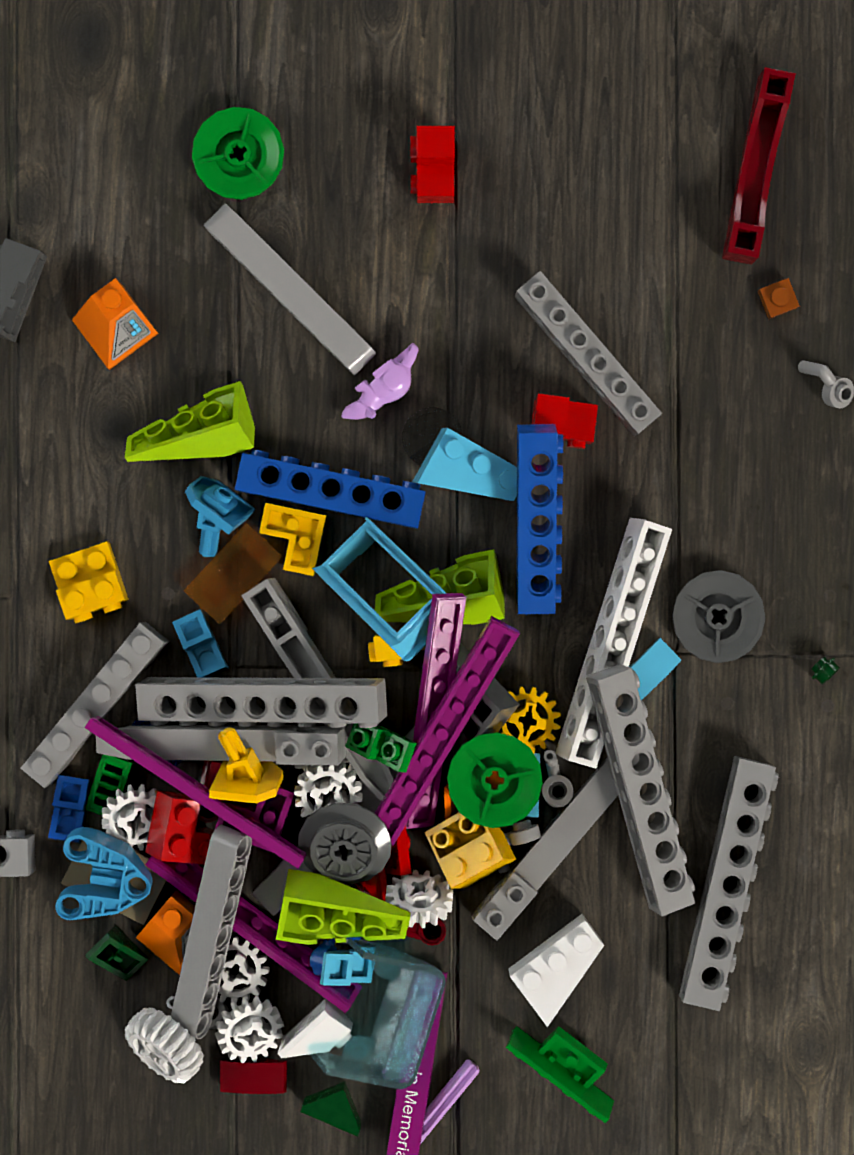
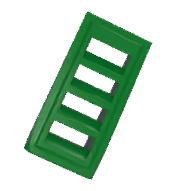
M103 754L85 810L102 815V808L104 806L95 804L96 798L105 801L108 797L116 799V794L115 797L99 792L100 787L114 792L120 789L125 793L136 761ZM108 765L123 769L122 775L107 770ZM104 776L119 780V785L103 781Z

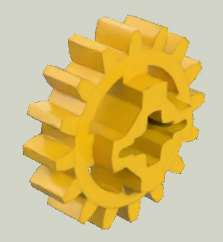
M523 686L519 687L518 695L508 691L517 702L525 699L524 706L514 711L507 720L509 723H514L518 728L517 738L530 747L533 753H535L536 745L546 749L544 741L547 738L552 741L556 739L551 733L552 729L558 730L561 727L559 724L554 723V719L561 716L560 712H552L551 710L556 705V702L554 700L546 702L548 693L544 691L538 696L536 695V687L533 686L529 693H525ZM537 702L545 708L547 718L538 715L536 711ZM530 707V714L535 719L534 724L529 723L524 733L523 723L519 720V717H524ZM505 723L502 727L503 731L500 733L513 736ZM538 729L544 730L539 737L529 740L530 734Z

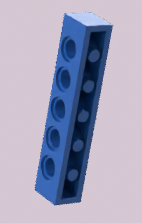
M555 424L517 425L516 604L518 614H555L556 603H561V584H556V574L562 573L561 555H556V544H562V525H557V514H562L563 500L562 495H557V484H563V466L557 465V453H563V434H558ZM538 454H545L549 457L547 462L542 465L534 464L532 459ZM537 485L548 487L547 492L543 495H535L531 491ZM538 515L548 518L542 525H535L531 522ZM538 545L547 547L546 552L540 555L534 554L531 551ZM537 575H544L547 577V579L540 584H536L531 581L532 578Z
M251 449L250 454L242 453L234 489L236 491L363 518L367 517L368 519L410 528H419L426 491L420 490V484L403 481L402 486L390 484L391 478L379 475H372L371 480L359 477V471L342 468L341 473L329 471V465L312 462L311 467L299 465L300 459L288 456H281L280 461L269 459L268 452ZM269 467H275L279 471V478L273 484H267L263 480V473ZM301 473L308 475L310 479L309 486L305 490H296L293 486L295 476ZM329 480H336L340 484V491L334 497H328L323 492V486ZM365 486L370 489L371 496L367 502L358 503L354 500L353 493L357 487ZM391 492L397 493L401 497L400 506L394 510L387 509L383 504L384 497Z

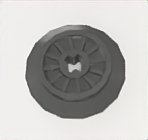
M722 570L702 573L687 582L676 597L672 613L675 634L683 647L697 658L714 663L734 661L750 652L762 636L766 619L763 600L755 587L739 574ZM713 610L724 611L722 615L724 622L722 624L720 622L712 623L711 620L714 616L711 612Z
M334 803L320 807L306 818L299 831L298 848L306 852L307 856L303 862L313 873L321 874L342 884L353 885L368 881L383 870L391 856L392 838L386 824L373 811L357 804ZM340 845H345L346 849L349 850H343V847Z

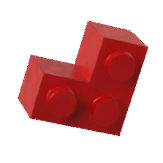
M417 126V136H410L411 163H417V175H411V194H417V203H454L455 126Z
M538 394L534 400L531 424H555L558 434H563V441H567V447L585 449L586 444L594 442L598 405L569 401L570 397Z
M157 791L145 852L160 861L205 865L209 842L214 830L204 826H196L201 804L184 793Z

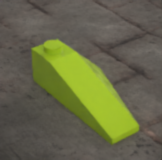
M241 381L211 390L203 395L205 400L189 408L186 404L178 409L180 413L165 422L159 419L128 436L125 450L127 462L226 457L254 448L255 426Z
M494 549L464 555L455 559L457 563L441 571L438 567L429 571V577L446 593H463L467 597L463 624L475 625L486 623L491 616L498 620L505 619L504 591ZM408 580L376 594L375 611L386 622H408L432 598V595L418 581Z
M288 869L276 940L312 945L317 944L318 939L335 938L336 943H344L349 937H363L367 941L405 939L411 912L321 874Z

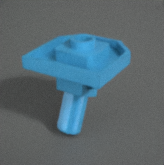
M200 476L189 484L185 490L191 506L199 511L197 528L202 529L199 553L203 557H215L218 551L220 531L223 530L229 535L253 514L255 508L220 481Z

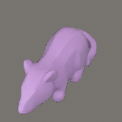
M411 343L396 358L390 359L374 371L372 375L375 379L370 384L367 380H364L357 385L355 389L357 392H362L359 400L345 407L341 417L353 420L367 417L373 419L376 416L375 410L381 408L384 404L402 398L411 385V367L418 354V347Z

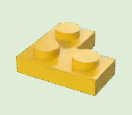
M265 503L259 533L289 539L283 570L314 576L315 571L312 568L317 565L327 516Z

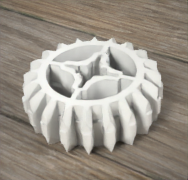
M143 1008L132 1017L124 1029L125 1038L128 1041V1045L133 1048L134 1054L138 1055L141 1061L148 1065L149 1069H153L157 1075H162L166 1080H171L174 1083H185L198 1072L203 1063L204 1055L200 1045L195 1042V1037L191 1036L188 1030L180 1025V1022H176L170 1015L167 1016L160 1010Z

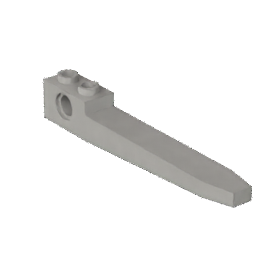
M268 578L241 595L294 678H336L308 635L306 625L276 578ZM316 697L317 706L326 710L324 700ZM346 697L348 707L356 710L350 699ZM347 723L345 726L346 743L353 723ZM346 748V758L360 780L382 801L395 779L392 768L377 760L366 759Z
M162 725L118 728L165 760L229 761V757L218 738L219 732L227 727L236 730L246 749L253 748L259 761H276V764L339 765L346 757L345 726L332 728L328 727V725H315L312 727H298V725H284L280 727H269L268 725L247 727L238 725ZM96 736V753L132 760Z
M639 754L634 756L632 766L638 763ZM608 757L576 792L571 802L564 806L543 830L541 838L535 840L510 868L511 870L505 874L471 914L473 921L496 941L538 893L537 890L618 796Z

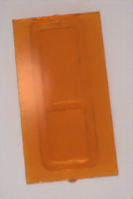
M246 523L184 589V592L200 606V609L206 611L218 624H221L243 600L241 595L254 588L283 556L267 542L266 538H263Z

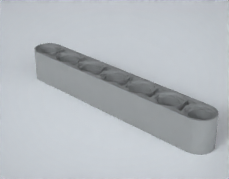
M226 203L203 225L354 376L376 355L372 347Z
M219 825L214 830L209 842L171 1013L172 1019L180 1022V1025L187 1029L188 1033L196 1039L203 1038L212 1023L252 847L251 837L226 825Z

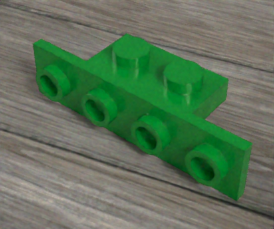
M517 1026L512 1030L506 1048L515 1057L523 1060L536 1070L540 1076L561 1089L566 1096L571 1097L582 1105L591 1115L596 1116L604 1123L609 1120L614 1100L593 1085L606 1071L608 1063L559 1026L542 1044L538 1043Z

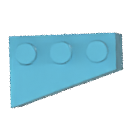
M442 428L412 482L514 501L517 496V467L453 430Z

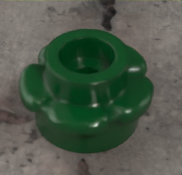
M823 657L811 668L815 673L812 679H817L822 685L827 682L840 669L834 662L835 658L832 657L828 660Z

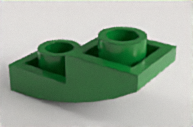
M353 723L345 747L366 759L377 760L397 772L406 773L417 743L379 725L372 728H360L358 723Z

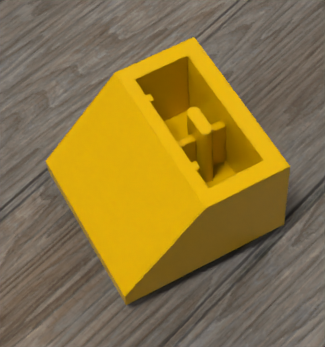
M461 813L453 815L424 832L451 889L466 888L516 860L503 831L499 827L489 828L474 824Z

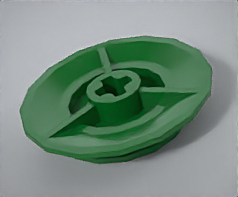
M232 107L216 112L202 123L193 141L192 160L196 174L209 190L224 198L243 200L260 195L274 184L283 167L284 146L280 132L268 117L254 109ZM239 148L241 152L246 151L243 154L244 160L238 161L237 158H233L235 156V149Z
M498 732L481 734L464 743L452 758L447 776L449 795L459 813L474 824L489 828L511 826L526 817L538 802L543 784L540 763L531 748L514 736ZM492 771H498L499 777L504 778L503 782L497 784V788H491L490 782L485 781L486 777L492 775Z

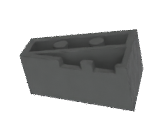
M5 238L3 244H0V337L15 343L47 256L40 250Z
M461 642L456 674L470 653ZM493 678L460 734L464 743L481 734L499 732L520 705L495 678Z

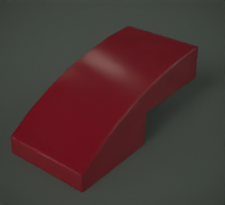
M224 1058L220 1061V1092L283 1094L287 1092V1061L258 1058L257 1062L246 1060L244 1063H241L239 1059L230 1060L229 1058Z

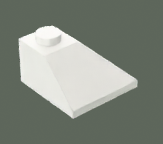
M324 999L283 1036L277 1054L281 1058L329 1052L334 1046L339 1049L351 1038L350 1032L352 1031L353 1022L342 1010L327 999Z

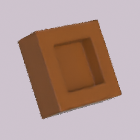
M789 278L758 290L768 319L800 307Z

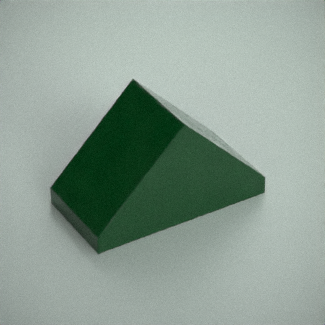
M117 925L106 933L85 955L88 960L125 981L148 961L146 955Z
M345 1081L304 1098L300 1110L301 1113L358 1137L361 1119Z

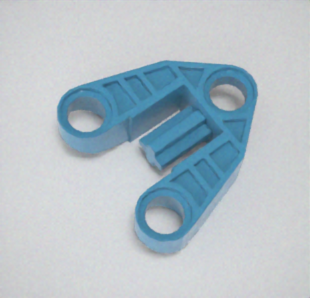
M88 827L76 828L69 833L63 845L65 856L71 861L91 864L93 867L90 884L72 885L60 893L55 907L57 914L61 918L77 920L118 914L149 895L153 884L151 873L129 843L100 830ZM74 839H82L87 844V850L74 851L70 846V842ZM134 877L142 878L146 883V888L138 890L131 885L130 880ZM67 897L75 898L79 903V907L67 909L63 906L62 901Z

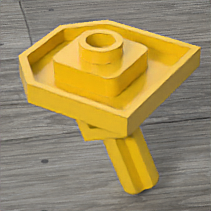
M227 727L219 732L218 738L229 757V761L222 762L210 787L209 798L257 804L275 797L283 780V770L273 761H259L252 747L245 748L234 728Z

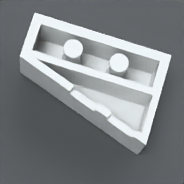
M581 914L508 968L510 978L547 1027L602 950L604 944L585 916Z

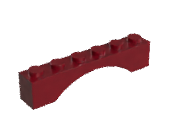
M765 67L758 77L722 259L752 265L759 258L765 229L770 181L796 73Z

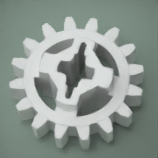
M344 762L339 768L335 767V765H317V769L314 770L308 765L306 767L307 776L299 774L297 781L299 785L295 786L294 795L298 796L295 798V806L303 807L301 809L302 818L311 815L320 807L334 803L357 804V802H362L363 793L359 792L362 789L361 781H354L356 779V772L353 770L347 773L346 763ZM343 782L346 784L350 795H347V791L342 789ZM333 787H334V794H333V793H330V794H329L328 796H326V797L324 798V800H323V794H326V795H327V794L329 793V791H332V789H333ZM307 792L310 793V797L315 799L314 805L310 802Z
M130 784L125 793L117 789L116 799L108 797L106 799L107 807L102 808V829H107V834L129 843L131 847L138 845L139 850L142 851L144 843L148 840L157 793L156 789L153 788L147 793L145 792L144 784H141L138 790H134Z
M413 870V875H403L401 880L395 877L392 878V885H387L385 902L411 912L409 927L419 923L421 928H425L426 922L436 926L438 918L442 920L447 919V912L452 911L453 890L449 889L447 881L441 882L439 874L430 877V871L426 870L423 875H419L417 870Z
M235 935L233 941L229 943L228 951H238L236 954L226 957L222 974L224 983H220L219 993L221 994L220 1002L222 1003L227 997H230L231 1002L235 1004L239 997H246L249 1002V993L255 996L260 994V989L257 985H266L267 979L262 975L268 974L270 971V967L262 965L268 956L266 954L259 956L258 948L255 946L251 947L250 942L247 940L244 943L240 942L239 935ZM248 955L252 958L256 971L255 968L250 966L247 959ZM234 964L240 966L237 975L231 973ZM241 983L248 985L242 989H233L234 986Z
M255 996L251 1003H248L246 997H243L242 1004L239 1006L232 1002V1010L230 1012H221L224 1021H216L218 1032L215 1033L222 1053H227L230 1060L238 1056L241 1063H244L247 1057H251L253 1062H257L258 1054H262L265 1057L269 1056L267 1049L269 1047L276 1049L278 1046L275 1039L283 1038L281 1028L284 1027V1023L277 1007H272L268 999L261 1004L258 996Z

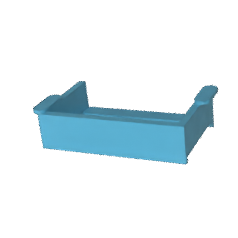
M366 517V522L322 565L312 569L404 661H410L426 646L432 598L396 632L339 574L376 541L431 595L444 594L446 592Z

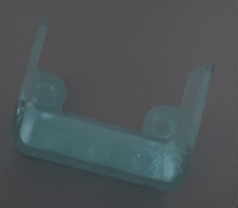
M348 939L347 943L362 958L372 960V968L378 976L389 979L371 1037L364 1035L351 1037L346 1042L341 1056L324 1052L311 1054V1057L326 1075L395 1089L407 1088L414 1082L445 988V976L436 966L393 947L364 940Z

